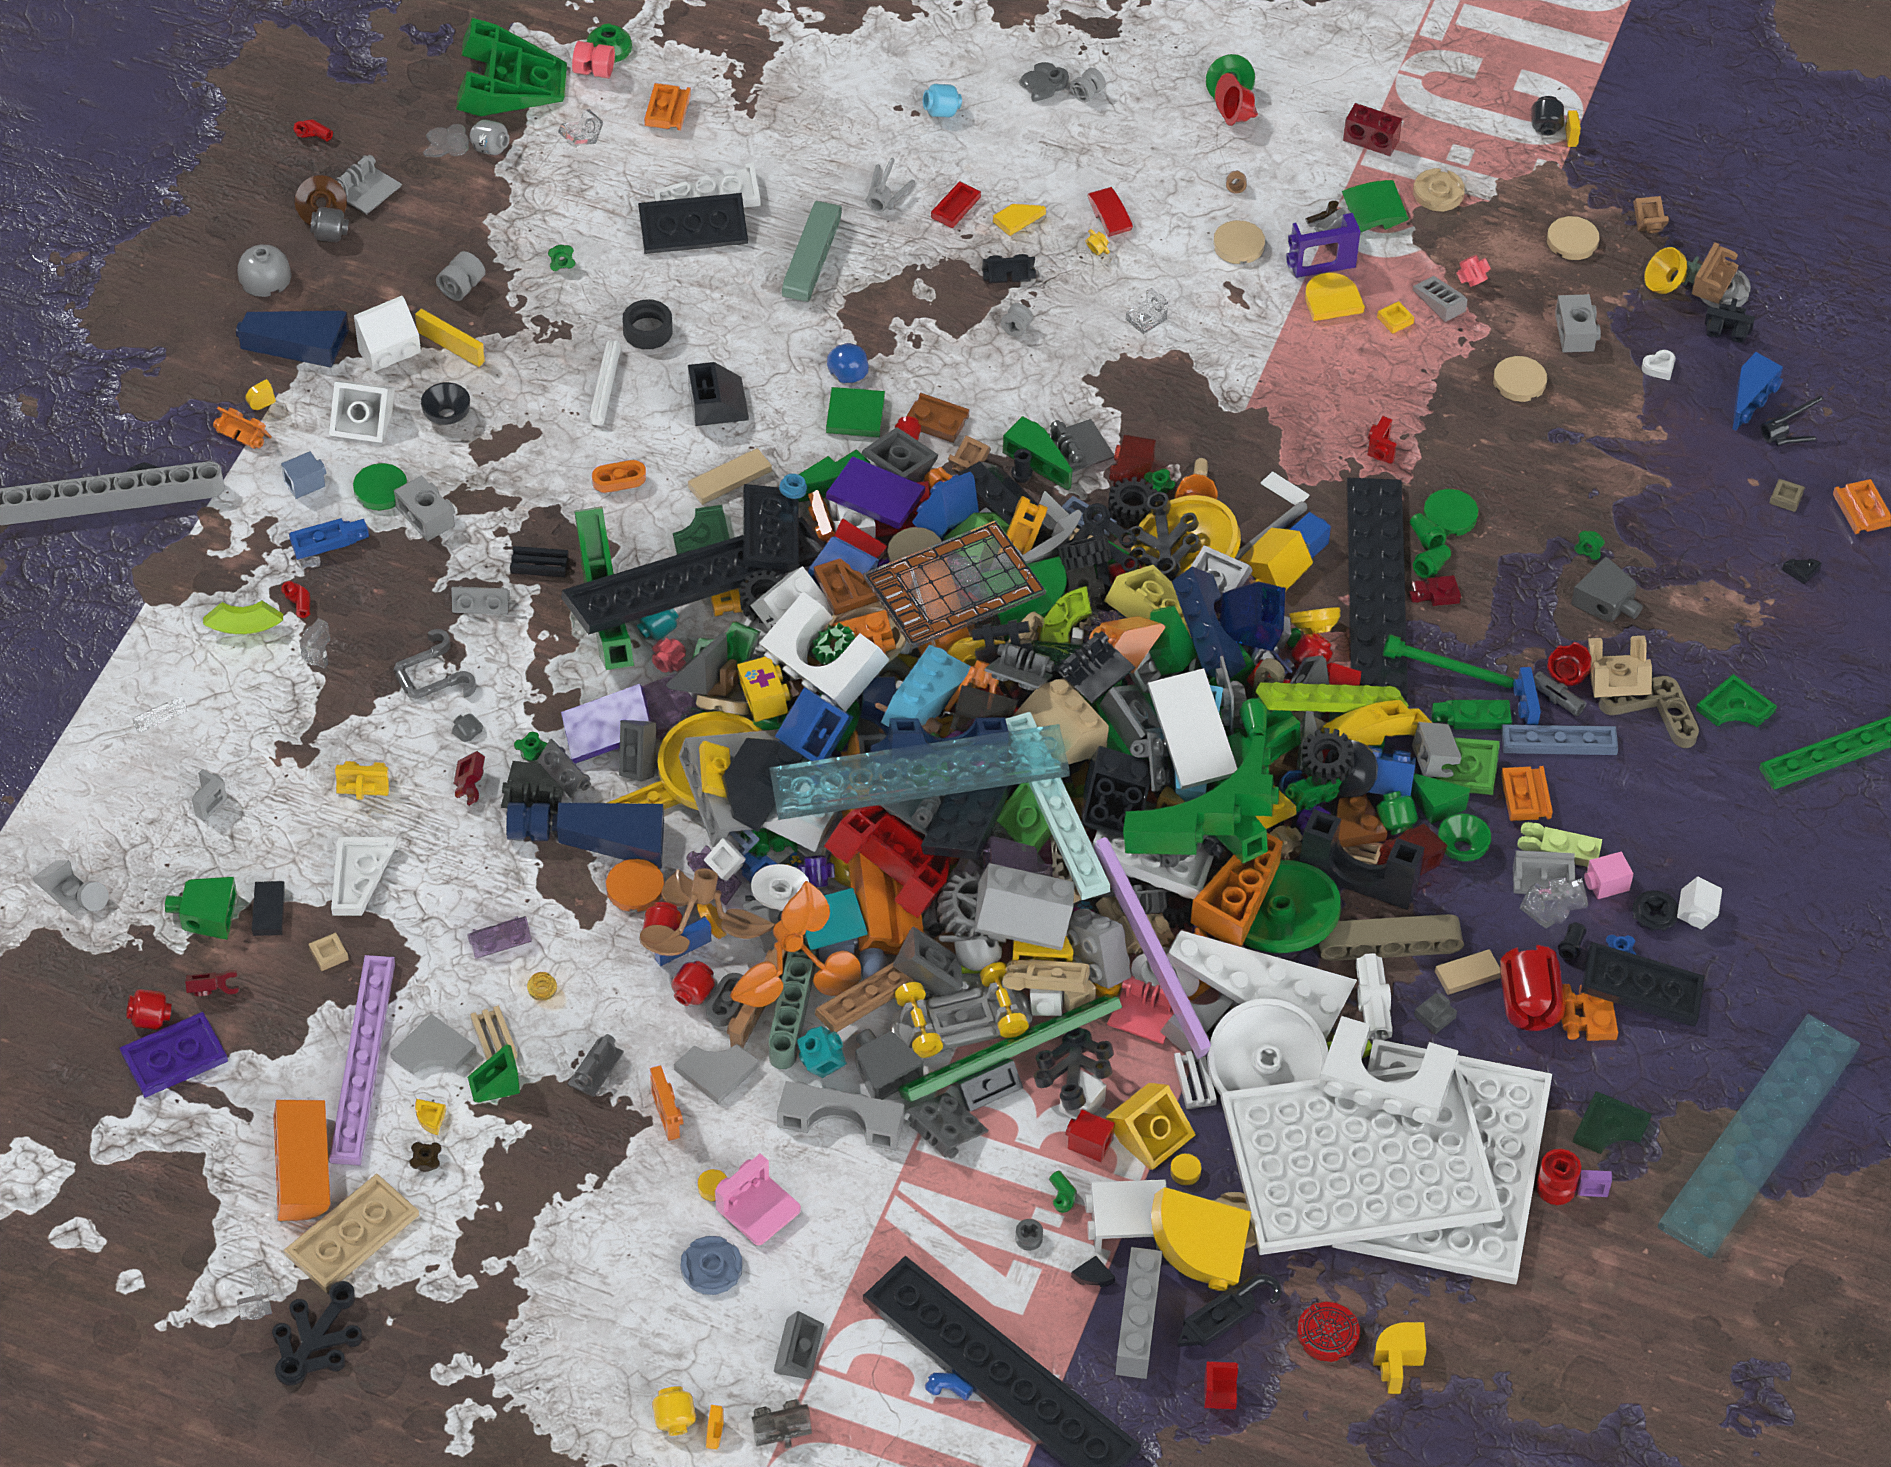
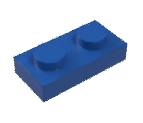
M1520 667L1518 679H1514L1513 682L1514 694L1520 698L1518 703L1519 717L1524 718L1525 725H1538L1541 710L1532 668Z

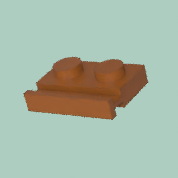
M920 392L918 400L914 402L907 416L915 417L919 420V424L922 427L921 432L954 443L965 425L966 419L969 418L970 409Z

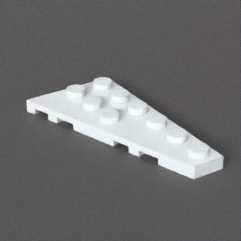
M1182 930L1176 936L1166 954L1169 961L1238 1004L1255 999L1271 998L1296 1005L1314 1019L1321 1029L1325 1040L1357 981L1356 979Z

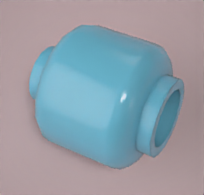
M932 84L928 90L924 91L923 108L927 110L930 116L950 118L955 115L957 109L961 108L962 96L958 94L956 87L951 84Z

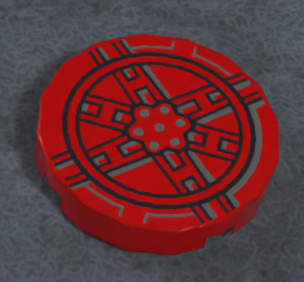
M1325 1301L1313 1304L1304 1310L1299 1318L1297 1328L1298 1341L1303 1346V1350L1317 1360L1338 1361L1341 1357L1352 1354L1358 1345L1360 1334L1358 1320L1348 1308L1338 1303Z

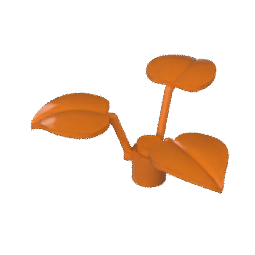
M808 881L803 883L800 890L785 905L781 914V921L773 928V935L778 941L774 944L777 950V970L774 964L769 961L756 964L737 982L730 994L732 1000L753 1007H763L771 1004L779 997L783 990V982L779 978L783 973L782 949L787 952H796L801 949L820 968L813 977V983L818 991L825 995L837 996L859 983L861 980V965L854 954L848 951L835 952L823 964L803 943V935L806 933V930L811 932L819 931L827 923L830 916V908L826 898L813 884Z

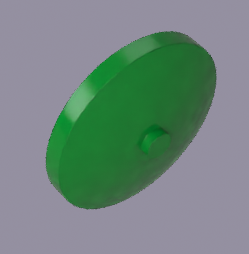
M1280 860V865L1243 944L1271 953L1296 952L1318 944L1330 935L1340 918L1341 901L1336 884L1327 874L1314 866L1297 861Z

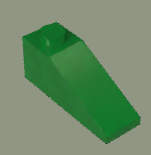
M1022 416L1003 435L1002 453L1014 459V453L1017 450L1026 449L1030 451L1032 456L1030 467L1032 470L1069 490L1072 485V468L1045 428L1041 427L1037 422Z

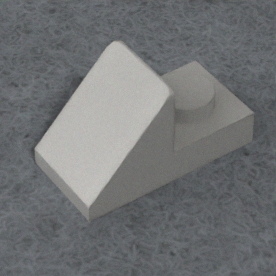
M69 860L54 861L33 877V881L71 915L81 908L77 901V892L84 883L73 874Z

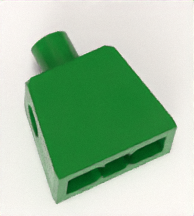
M234 877L189 879L185 882L183 896H166L165 913L179 914L181 927L184 931L228 940L237 898Z

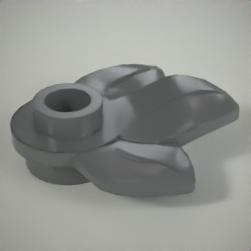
M1041 62L1034 65V71L1025 73L1019 80V84L1033 88L1031 100L1033 102L1051 97L1055 91L1063 90L1068 85L1069 74L1064 68L1055 67L1049 62Z

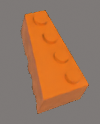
M1267 833V853L1245 863H1242L1233 855L1193 900L1190 923L1225 943L1242 947L1280 865L1283 841Z

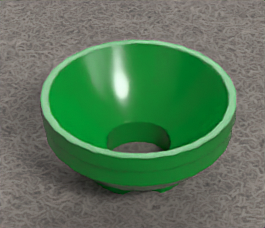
M603 24L594 29L587 37V42L593 43L594 47H597L599 44L614 46V63L625 59L632 50V40L629 33L616 25ZM603 33H615V35L610 38L602 36Z
M1455 814L1449 816L1441 823L1438 830V843L1442 851L1452 859L1465 862L1474 861L1487 852L1491 843V832L1482 819L1470 814ZM1463 841L1468 843L1471 849L1459 851L1455 848L1454 844Z

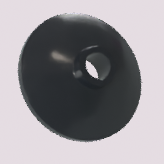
M1351 740L1354 748V767H1351L1352 772L1350 775L1345 774V779L1338 788V794L1348 798L1360 797L1369 792L1378 776V764L1374 753L1367 745L1355 740ZM1330 750L1326 756L1325 763L1337 761L1339 754L1334 750Z

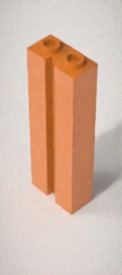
M864 784L850 785L841 803L842 818L844 819L854 809L879 803L889 787L873 791V787ZM858 853L848 865L851 888L854 889L868 934L858 937L859 951L878 948L883 950L884 954L898 955L913 926L924 933L922 915L917 919L894 900L903 886L861 853Z

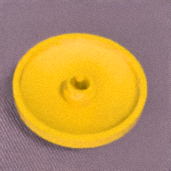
M1199 495L1184 496L1170 500L1171 508L1167 514L1169 534L1180 523L1181 517L1186 513H1194L1199 522L1196 530L1187 531L1171 549V555L1183 545V539L1189 534H1196L1202 544L1199 551L1189 553L1180 563V575L1191 567L1204 545L1235 559L1240 547L1241 533L1233 512L1224 503L1211 497ZM1150 512L1141 521L1139 526L1142 527L1144 532L1158 538L1155 515ZM1142 543L1131 548L1132 551L1134 548L1142 547L1147 554L1158 559L1160 558L1158 551Z
M722 711L699 713L684 719L667 733L659 748L658 770L663 786L675 800L689 808L699 810L679 759V753L685 738L763 730L743 716Z

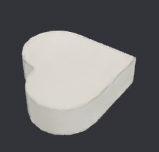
M1660 350L1655 355H1648L1643 359L1642 371L1652 377L1670 380L1675 356L1668 350Z

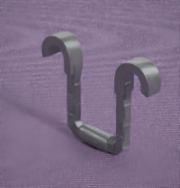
M434 629L428 632V640L431 642L440 640L442 643L431 647L427 651L397 662L393 669L394 673H396L395 677L404 692L408 693V697L415 700L462 682L468 683V685L463 686L464 698L471 696L476 690L475 677L467 671L456 672L443 680L415 690L406 671L403 670L448 652L450 649L449 634L442 629Z

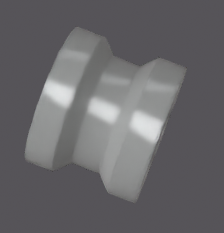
M1014 303L1008 309V314H1005L1001 319V326L1009 335L1020 337L1026 331V326H1029L1033 321V314L1025 305Z

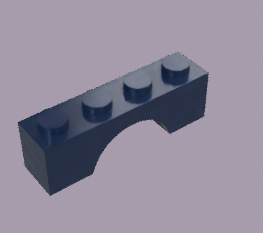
M1193 566L1174 579L1172 584L1196 652L1206 675L1216 678V669L1220 668V656H1223L1230 679L1247 666L1239 644L1224 631L1216 617L1214 603L1221 598L1214 575Z
M875 677L858 696L861 718L878 725L886 735V738L881 742L871 745L868 760L871 786H890L897 775L907 781L908 774L913 772V764L906 766L891 764L887 749L889 727L881 723L885 712L875 707L876 703L886 707L889 706L893 695L898 690L895 677Z
M919 718L890 719L887 749L891 764L902 766L923 763L928 765H938L940 763H955L958 765H966L968 763H984L988 765L1007 763L1009 730L1005 718H976L972 726L963 734L952 738H939L929 734L922 727Z

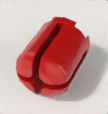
M1536 945L1537 950L1518 952V947L1505 953L1500 959V975L1506 1016L1512 1025L1526 1031H1541L1554 1026L1563 1018L1566 1008L1560 964L1556 952L1549 947Z

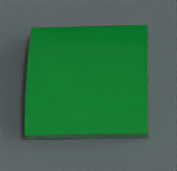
M1394 180L1369 182L1342 191L1349 211L1354 214L1361 231L1360 233L1383 224L1386 230L1409 220Z

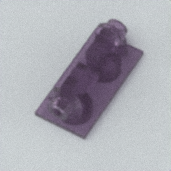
M705 845L700 853L692 851L687 855V865L694 873L702 868L713 870L704 861L712 851L708 845ZM735 874L727 881L721 879L718 875L716 890L721 891L720 899L724 905L728 904L742 884Z
M514 916V919L498 923L494 926L479 930L472 929V933L467 934L475 959L532 942L526 916L520 918Z

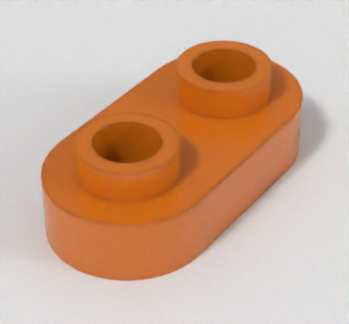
M637 460L601 465L592 472L593 487L603 493L639 487L646 481V468L643 463Z

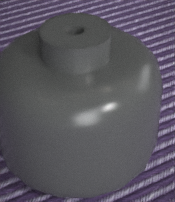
M473 714L459 715L453 721L455 725L452 728V734L463 742L471 741L482 732L483 725Z

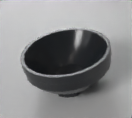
M442 382L425 390L421 397V408L425 417L431 422L451 425L461 421L468 414L470 396L461 385ZM444 409L454 411V414L448 417L441 416L439 413Z

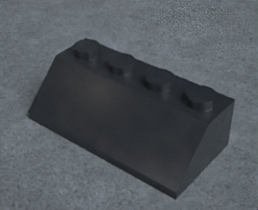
M979 461L958 473L959 476L968 472L974 475L979 512L987 508L1008 525L1012 521L1017 504L1022 496L1030 499V503L1039 505L1000 466ZM1047 512L1032 549L1052 538L1051 535L1057 522ZM1025 513L1023 518L1032 522L1033 516Z

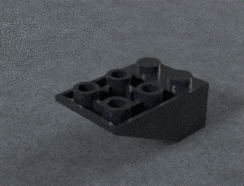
M1099 746L1090 759L1084 785L1081 814L1082 825L1124 838L1123 830L1126 811H1144L1151 782L1150 762Z

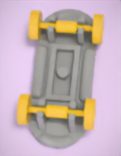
M1002 962L992 963L984 967L980 972V978L984 987L924 1000L926 993L921 983L910 982L900 986L895 991V998L897 1004L902 1008L891 1019L888 1032L895 1033L921 1058H928L938 1054L940 1051L999 1037L1013 1038L1023 1034L1033 1019L1031 1002L1022 991L1011 990L1003 985V977L1005 974H1008L1006 971L1007 964Z

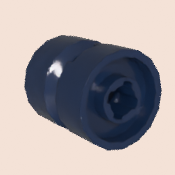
M508 803L506 818L507 840L524 841L526 836H530L532 841H549L551 826L550 804L533 803L531 807H527L525 803Z

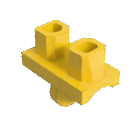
M345 761L343 765H336L337 794H356L357 800H363L364 795L388 796L389 772L385 763L374 762L371 766H359L355 761Z

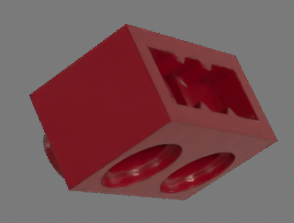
M1354 103L1345 120L1343 141L1391 156L1400 140L1403 118Z

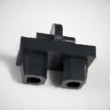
M1732 298L1731 305L1720 303L1719 308L1708 306L1704 323L1707 324L1706 335L1718 338L1721 335L1722 328L1733 330L1730 340L1743 344L1748 334L1752 332L1755 316L1746 315V308L1737 307L1738 299Z

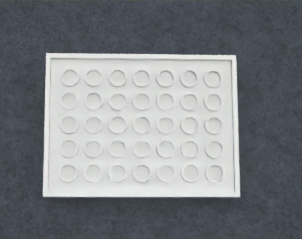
M1373 1039L1367 1072L1421 1065L1427 1049ZM1458 1055L1457 1060H1459L1503 1212L1502 1221L1334 1244L1332 1247L1516 1285L1552 1074Z
M1459 1060L1456 1061L1455 1070L1436 1125L1420 1123L1413 1118L1399 1114H1390L1383 1109L1370 1105H1360L1353 1100L1340 1096H1330L1326 1092L1318 1090L1320 1079L1221 1092V1102L1248 1211L1251 1212L1250 1219L1259 1255L1502 1221L1503 1212ZM1421 1065L1368 1073L1384 1082L1399 1083L1409 1080L1416 1075Z

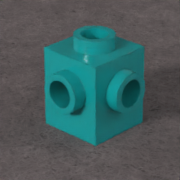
M823 1026L815 1027L808 1030L806 1035L797 1040L800 1048L799 1058L807 1068V1071L821 1078L828 1076L847 1064L842 1051L843 1041L836 1032H831Z

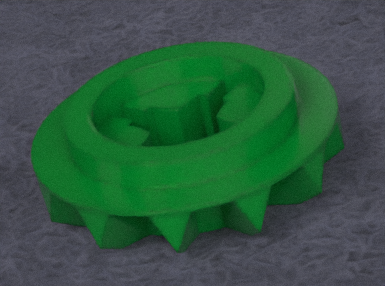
M838 623L836 626L828 624L827 630L824 632L818 631L819 637L812 640L814 644L812 652L821 664L828 665L841 656L856 638L855 634L849 626H843L841 623ZM833 638L837 640L834 647L835 651L830 647Z

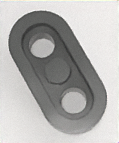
M729 973L719 982L706 1005V1016L711 1024L719 1027L727 1026L733 1017H737L744 1004L732 1000L730 994L743 976L742 974Z

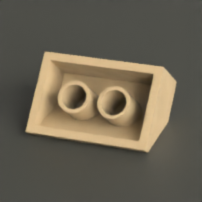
M1064 678L1045 683L1039 689H1036L1013 714V716L1031 712L1056 768L1089 759L1099 746L1107 747L1108 724Z

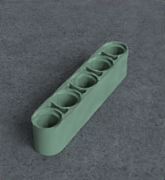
M817 200L814 202L784 278L782 297L805 302L810 301L840 223L841 205Z
M804 934V935H803V938H804L803 943H804L805 946L809 949V945H808L806 936H805V934ZM801 949L796 952H788L782 977L783 990L777 1000L770 1031L769 1061L777 1069L790 1068L796 1061L799 1047L797 1040L801 1038L816 964ZM817 949L810 950L817 957Z

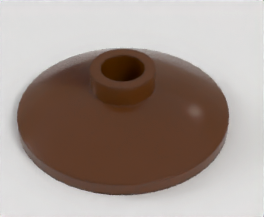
M324 175L312 176L303 181L298 187L294 200L295 208L300 218L307 224L311 225L312 212H317L318 208H320L317 206V200L320 198L326 200L324 207L340 209L345 213L347 196L341 184L335 179Z

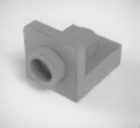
M202 769L198 773L201 788L194 794L192 803L195 816L205 821L227 800L223 779L215 773L211 774Z

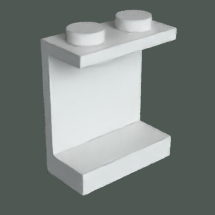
M1165 1180L1091 1183V1194L1085 1195L1086 1213H1092V1221H1088L1087 1230L1088 1240H1094L1095 1252L1101 1251L1102 1239L1154 1237L1151 1224L1154 1194L1166 1187Z

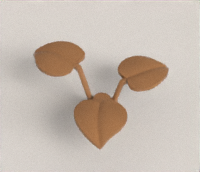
M706 868L698 869L695 871L694 879L691 880L678 869L664 883L661 896L667 903L679 907L688 905L679 928L674 931L662 925L648 926L641 931L639 940L640 944L646 949L660 955L674 956L682 954L688 949L690 941L681 936L684 931L693 906L709 904L713 899H715L718 916L723 920L721 928L734 937L742 939L755 938L772 930L775 924L741 909H729L725 913L720 899L721 891L716 890L718 874L715 871Z

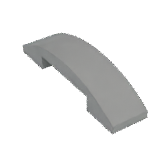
M1078 509L1058 521L1051 535L1052 538L1022 555L1016 547L1015 549L1026 564L1054 558L1059 553L1058 547L1065 545L1070 540L1082 512ZM1006 553L998 557L1005 569L1015 567ZM994 559L988 573L1003 570L1004 568L997 559Z

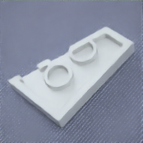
M338 837L331 906L332 915L362 916L397 846L396 837Z

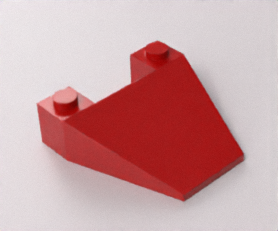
M879 803L852 810L840 821L824 845L836 858L844 861L846 864L858 853H861L900 883L903 888L894 901L917 919L930 906L946 883L951 857L923 854L921 844L926 835L915 831L908 823L896 815L888 813Z

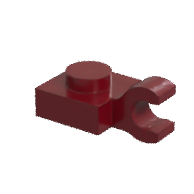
M1454 575L1428 578L1427 583L1424 581L1412 582L1413 591H1410L1409 594L1414 603L1431 600L1433 606L1460 604L1461 594Z
M478 751L458 760L453 784L457 786L455 797L460 798L467 795L468 806L479 799V792L475 783L481 780L484 773L485 756Z
M228 970L219 974L212 972L186 975V993H194V996H206L212 994L211 990L220 988L227 994H236L239 992V986L230 987L227 985L226 980L231 977H237V971Z

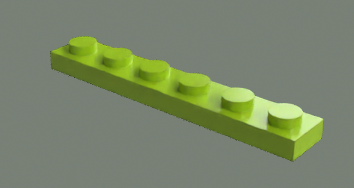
M1260 682L1256 689V693L1268 710L1350 712L1360 707L1392 700H1401L1407 707L1409 706L1401 696L1400 691L1392 686Z

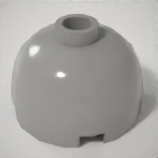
M266 244L256 245L247 249L239 259L237 269L239 283L243 285V289L249 294L262 297L271 296V292L278 289L281 292L290 283L291 270L286 255L277 247Z

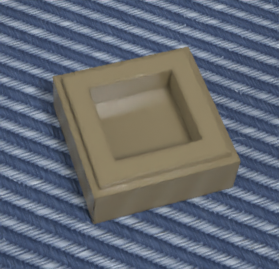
M1779 479L1769 504L1796 512L1805 487Z

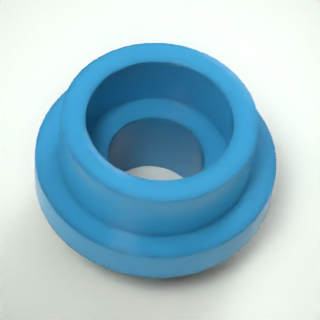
M788 474L781 480L779 490L784 496L797 499L806 494L807 485L802 476Z

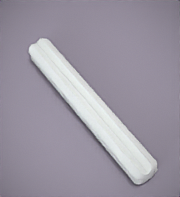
M617 340L606 342L589 416L592 425L601 426L605 420L621 350L620 342Z

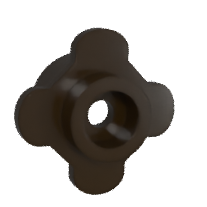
M415 1142L411 1146L413 1158L410 1159L409 1163L413 1169L429 1172L440 1166L438 1154L442 1151L439 1143L422 1144L421 1142Z

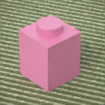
M1621 851L1589 860L1587 873H1585L1584 878L1588 889L1593 890L1598 900L1629 891L1633 872Z

